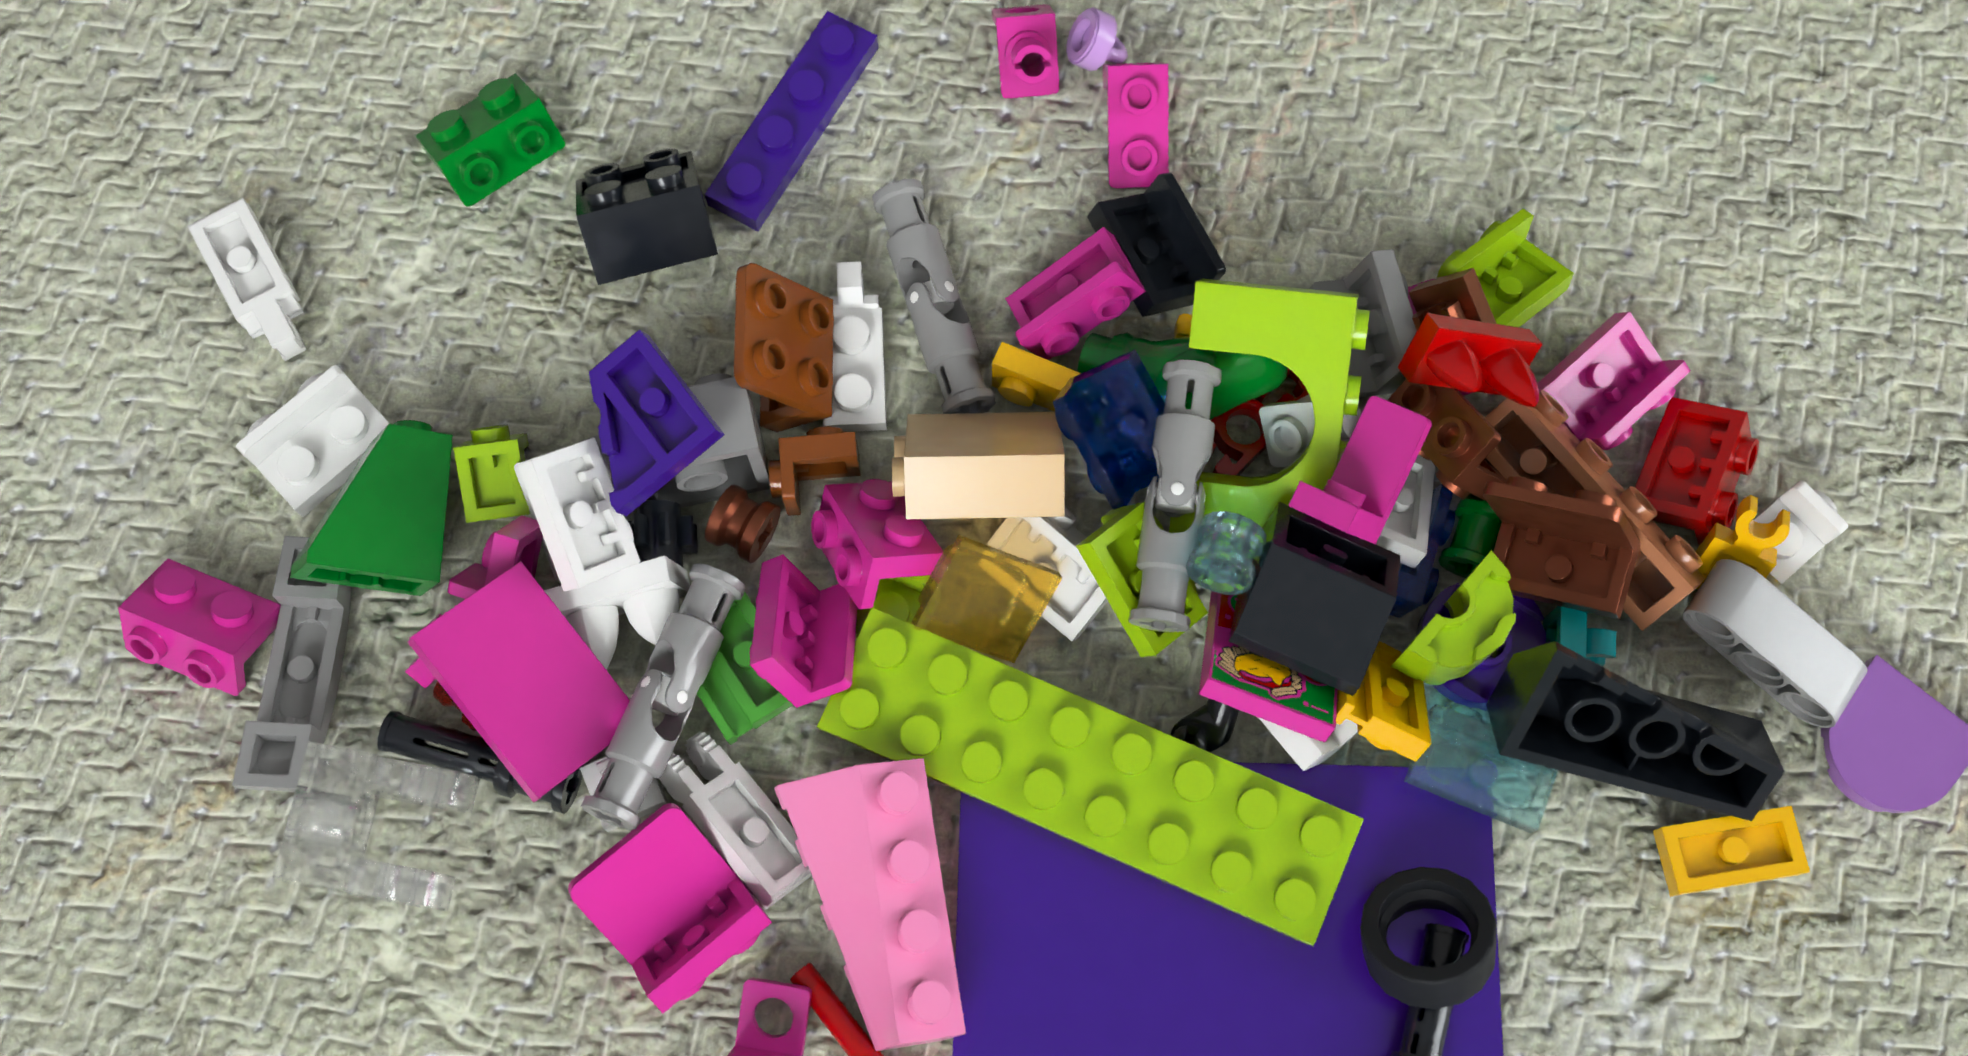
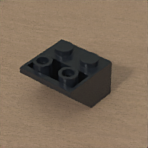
M674 148L658 150L646 155L643 158L644 163L622 169L616 163L603 164L587 170L584 173L585 178L576 180V217L598 285L718 255L711 222L691 151L679 154L678 150Z
M1279 502L1245 555L1229 642L1247 649L1257 656L1265 657L1304 674L1318 683L1329 685L1354 696L1360 688L1396 601L1401 555L1341 531Z

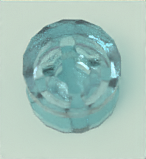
M1215 511L1206 514L1201 520L1197 531L1198 540L1201 544L1193 549L1186 564L1188 575L1201 587L1225 595H1239L1247 592L1252 587L1256 575V568L1252 562L1263 553L1265 547V532L1256 522L1241 514L1228 511Z

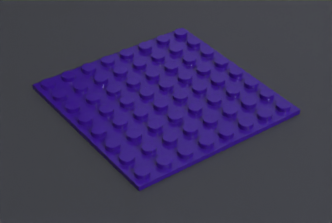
M1233 762L1364 819L1314 946L1302 943L960 792L955 966L966 1034L953 1037L952 1056H1391L1392 1051H1399L1409 1005L1386 994L1369 974L1363 955L1360 929L1363 906L1375 887L1396 872L1417 867L1448 869L1473 882L1488 898L1497 921L1489 769L1319 764L1303 771L1298 764ZM1423 908L1406 912L1391 922L1388 927L1387 942L1390 950L1395 956L1412 965L1418 966L1425 935L1424 927L1427 923L1441 924L1466 932L1470 938L1466 944L1464 955L1470 948L1471 934L1466 924L1460 918L1443 910ZM1497 925L1494 970L1482 990L1462 1004L1454 1005L1443 1056H1504Z

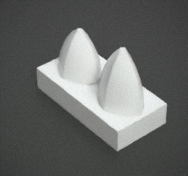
M664 555L637 563L577 589L563 591L562 586H558L544 591L604 668L607 669L616 649L619 633V615L626 613L629 623L636 632L645 640L656 645L670 613H678L679 598L686 596L690 583L687 570Z

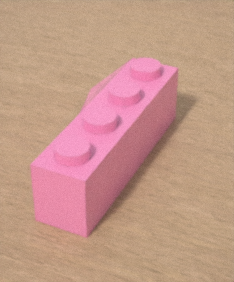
M924 758L859 764L775 786L774 789L782 810H787L798 838L795 844L804 867H809L823 905L820 908L828 930H833L846 962L843 968L875 1051L939 1042L966 1034Z

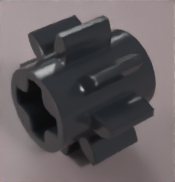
M648 500L633 511V521H628L632 528L633 542L641 562L665 555L683 567V554H698L697 524L693 523V516H681V505L679 503L669 500Z

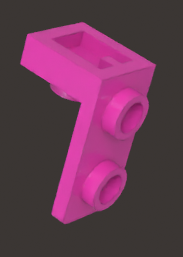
M1162 62L1103 64V88L1107 90L1108 183L1112 188L1149 187L1159 174L1169 172L1168 64Z
M1377 396L1370 397L1331 479L1328 478L1323 491L1300 481L1288 506L1341 531L1376 544L1431 429V420Z

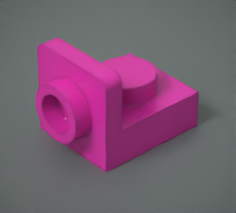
M521 515L498 531L493 532L484 547L482 564L474 563L449 580L447 592L466 599L520 561L535 578L543 538L538 521Z

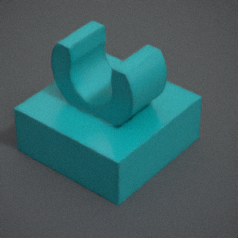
M1557 606L1544 618L1543 627L1546 631L1547 642L1549 640L1550 642L1556 641L1600 666L1605 665L1606 658L1616 657V631L1602 628H1587V612Z

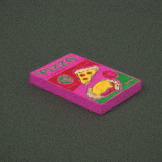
M1221 549L1214 563L1199 694L1325 743L1336 728L1337 689L1318 683L1304 674L1265 657L1257 656L1247 649L1229 642L1246 553Z

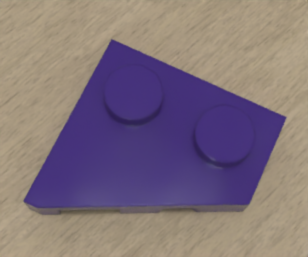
M640 329L589 371L593 401L599 407L601 414L598 426L601 449L603 454L609 456L614 491L609 492L610 504L616 513L627 517L725 434L652 338Z

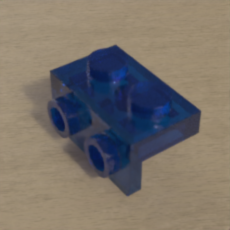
M1135 349L1070 378L1053 401L1058 426L1064 436L1076 444L1087 464V474L1095 490L1105 495L1113 510L1127 506L1134 493L1148 487L1154 476H1157L1156 483L1160 479L1152 446L1156 419L1164 414L1165 402Z

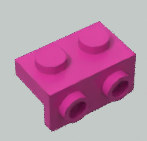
M1102 227L1005 299L1021 327L1015 333L1020 345L1033 354L1050 360L1072 350L1082 336L1103 321L1120 316L1127 310L1130 302L1146 292L1114 235L1105 227Z
M1631 312L1614 313L1543 377L1537 385L1539 392L1541 390L1546 391L1564 408L1569 416L1564 424L1580 442L1585 438H1589L1602 450H1609L1629 438L1633 432L1632 425L1647 411L1656 409L1669 401L1676 392L1674 386L1691 370L1684 360L1663 361Z
M868 479L863 483L825 485L820 510L815 511L812 517L811 533L813 542L818 549L823 551L835 571L838 583L846 588L858 609L873 608L880 579L938 575L940 573L945 554L921 519H906L905 497H893L892 481Z
M783 554L761 564L759 589L756 596L753 640L750 647V666L759 677L769 682L796 708L844 691L852 685L857 606L846 588L838 583L820 591Z
M167 558L118 607L125 648L137 659L147 664L157 663L188 676L194 683L202 687H214L237 696L246 687L244 663L276 629L280 604Z

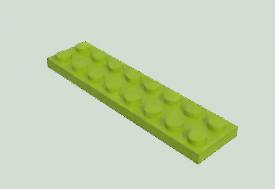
M874 607L870 609L855 642L852 685L848 689L830 696L817 725V728L890 761L924 758L926 777L1309 946H1314L1364 821L1359 816Z

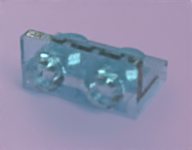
M1448 702L1444 704V707L1435 704L1430 708L1427 713L1431 745L1416 762L1411 760L1404 782L1530 834L1537 831L1558 770L1499 755L1492 726L1482 723L1483 716L1470 707Z

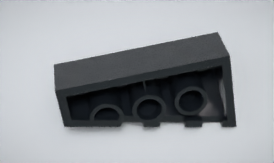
M1556 641L1513 654L1486 704L1499 755L1749 821L1754 819L1785 772L1761 720L1643 689Z

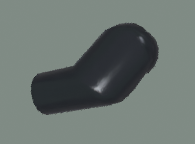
M1208 698L1207 704L1185 716L1174 725L1171 736L1212 752L1226 744L1231 738L1239 710Z

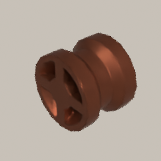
M735 484L730 485L712 510L707 522L704 538L707 542L717 547L727 544L737 549L739 558L749 563H754L762 555L776 530L780 518V506L770 501L757 503L749 499L746 489Z

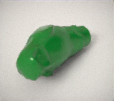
M1127 332L1115 335L1113 338L1091 333L1083 345L1077 372L1117 387V398L1130 403L1129 410L1104 422L1100 426L1101 435L1104 438H1112L1114 445L1118 446L1121 450L1141 441L1154 438L1156 419L1164 414L1168 381L1164 380L1162 372L1163 366L1167 362L1196 360L1209 363L1221 370V383L1213 389L1210 420L1237 405L1278 388L1285 381L1288 367L1264 356L1189 348L1190 336L1150 341L1134 337ZM1190 392L1186 394V409H1191L1192 393Z

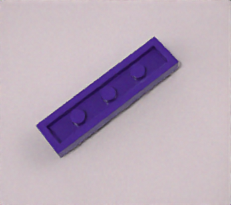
M826 11L705 192L704 196L707 205L758 232L879 48L878 36Z

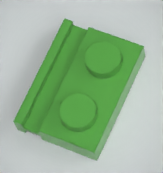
M744 592L741 600H734L720 630L724 639L704 683L697 692V695L729 745L738 741L737 738L753 728L757 729L793 706L769 682L759 677L750 666V647L753 640L756 608L746 592Z

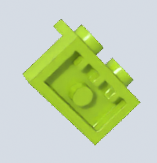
M1145 502L1107 512L1101 517L1104 525L1077 544L1076 547L1140 657H1149L1159 654L1184 632L1149 630L1129 622L1130 611L1137 608L1142 582V570L1136 566ZM1153 515L1156 525L1164 530L1160 521ZM1189 577L1184 610V614L1190 618V627L1208 613L1197 594V588L1192 577Z

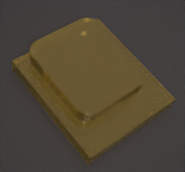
M958 535L954 544L944 549L918 599L920 607L911 623L916 630L921 631L925 629L962 646L1015 663L1063 577L1056 570Z

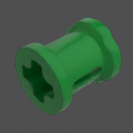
M1464 499L1460 500L1457 504L1455 514L1459 521L1449 548L1442 550L1438 560L1444 569L1457 576L1467 578L1491 550L1492 552L1494 551L1502 522L1487 501Z

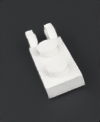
M700 731L686 740V752L693 765L695 764L701 775L710 782L704 785L692 769L685 765L684 760L674 752H672L661 778L658 779H660L662 785L666 787L667 792L674 800L684 803L683 809L764 909L767 910L810 878L812 874L808 866L804 867L795 844L798 838L794 828L739 762L734 764L721 746L715 743V739L710 737V734L707 735L705 732L701 733Z

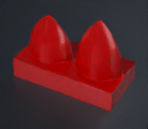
M1427 313L1397 368L1410 383L1453 388L1463 392L1502 395L1520 405L1535 407L1539 401V389L1530 365L1543 343L1530 329Z

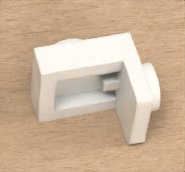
M1310 395L1297 401L1269 403L1260 408L1259 414L1270 464L1273 467H1287L1291 465L1309 445L1315 424L1314 409ZM1359 407L1357 416H1343L1341 440L1349 441L1361 416Z

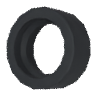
M1417 867L1396 872L1375 887L1363 906L1360 929L1362 950L1369 974L1386 994L1409 1006L1440 1009L1462 1004L1482 990L1494 970L1497 921L1488 898L1471 880L1448 869ZM1423 908L1443 910L1460 918L1466 924L1471 934L1470 948L1465 955L1451 964L1437 967L1412 965L1395 956L1390 950L1387 942L1388 927L1391 922L1406 912Z

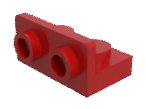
M1675 397L1669 400L1635 485V488L1650 501L1657 511V516L1652 519L1653 521L1695 530L1698 545L1703 542L1716 523L1728 528L1731 527L1738 506V494L1734 493L1740 474L1747 476L1751 474L1759 450V440L1751 436L1748 413Z

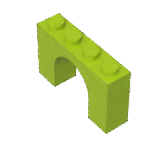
M1210 279L1196 281L1189 348L1258 355L1280 362L1294 372L1306 387L1313 404L1315 417L1313 436L1305 451L1291 465L1276 473L1260 477H1244L1210 472L1201 473L1196 483L1199 487V482H1203L1206 497L1200 546L1248 552L1277 504L1282 502L1289 505L1300 481L1323 491L1328 478H1332L1349 442L1341 440L1343 416H1357L1362 376L1349 375L1352 349L1365 350L1370 310L1357 309L1358 294ZM1195 510L1193 513L1185 514L1181 517H1171L1169 533H1180L1188 530L1194 521Z

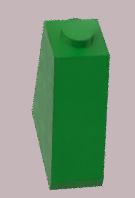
M400 420L394 424L389 423L371 441L291 567L290 578L422 596L440 582L453 435L433 432L431 425L416 420Z

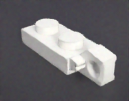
M241 198L188 225V229L231 312L240 325L247 330L249 335L255 339L265 334L271 347L278 350L284 361L307 350L297 328L291 321V319L304 313L298 303L300 298L252 208L245 199Z
M861 261L837 262L838 296L829 297L833 299L834 316L832 417L823 419V426L838 427L844 432L887 430L882 308H879L878 294L864 295V276L862 274Z

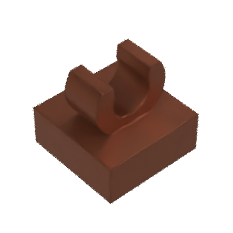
M1474 268L1420 283L1409 292L1417 312L1412 316L1417 330L1427 313L1496 324Z

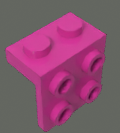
M673 803L661 806L639 824L636 829H633L574 877L568 886V892L572 901L631 964L646 996L663 1014L678 1001L685 1000L694 995L703 986L706 978L733 955L741 954L749 949L758 939L760 932L772 923L755 896L684 811Z

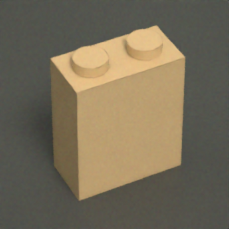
M1059 412L908 414L906 436H894V458H892L893 497H905L906 519L1065 517V454Z

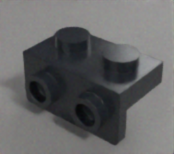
M1171 172L1159 174L1142 194L1097 202L1087 215L1095 233L1102 227H1105L1114 235L1146 292L1133 300L1142 317L1193 305L1196 281L1200 279L1220 280L1226 273L1225 264Z

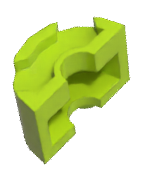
M1492 550L1445 602L1444 606L1449 610L1451 618H1445L1436 614L1391 667L1413 679L1422 680L1426 684L1440 685L1448 680L1464 677L1505 642L1516 621V613L1513 614L1514 598L1508 584L1511 576L1509 570Z

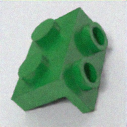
M516 73L508 78H500L488 83L480 90L478 97L457 110H447L438 114L428 123L425 130L415 135L427 155L446 177L466 207L476 204L565 147V141L542 101Z

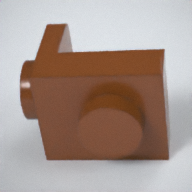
M817 427L807 431L806 436L779 438L780 460H769V481L772 498L782 497L788 516L801 515L799 481L861 476L855 432H844L838 427Z

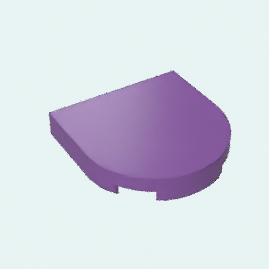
M1875 655L1866 660L1867 674L1835 726L1829 728L1821 727L1825 755L1830 767L1827 771L1837 788L1850 800L1863 808L1876 812L1884 811L1890 813H1906L1920 810L1942 799L1968 767V724L1881 657Z

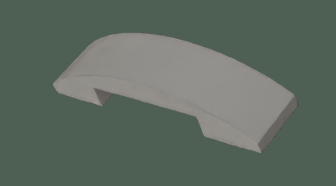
M284 537L272 594L281 606L257 721H246L232 784L237 789L304 792L317 764L331 721L348 633L351 586L290 578L292 564L310 537Z

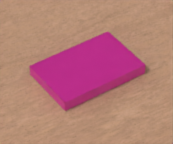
M521 561L415 633L408 641V644L533 803L609 746L630 701Z

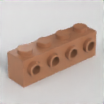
M1541 390L1539 392L1538 404L1535 407L1523 406L1506 398L1485 417L1501 435V441L1486 458L1506 480L1510 476L1524 477L1546 485L1548 493L1573 497L1576 490H1589L1605 494L1616 500L1615 507L1624 511L1641 543L1623 610L1642 631L1693 592L1706 579L1698 570L1703 565L1701 558L1683 538L1675 535L1669 539L1652 519L1657 516V511L1639 490L1633 486H1629L1624 490L1612 477L1608 470L1613 464L1596 443L1589 438H1585L1580 442L1567 428L1564 422L1569 416L1554 397Z

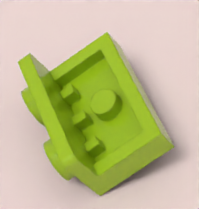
M1523 208L1505 222L1497 220L1492 223L1482 234L1479 241L1467 250L1462 251L1458 249L1450 254L1440 267L1437 278L1474 268L1496 324L1520 327L1567 291L1574 273L1526 240L1534 215Z

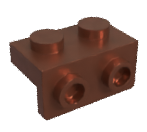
M1405 379L1387 401L1431 420V429L1419 455L1427 460H1431L1439 469L1435 473L1438 480L1452 493L1462 499H1465L1471 493L1485 500L1482 495L1486 482L1506 484V479L1486 459L1488 454L1501 441V435L1457 389L1410 383Z

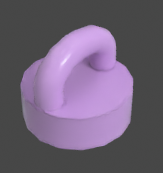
M1094 7L1084 10L1077 17L1069 32L1066 49L1069 62L1089 71L1097 70L1106 60L1115 64L1123 63L1127 59L1128 52L1124 44L1116 37L1117 22L1115 17Z

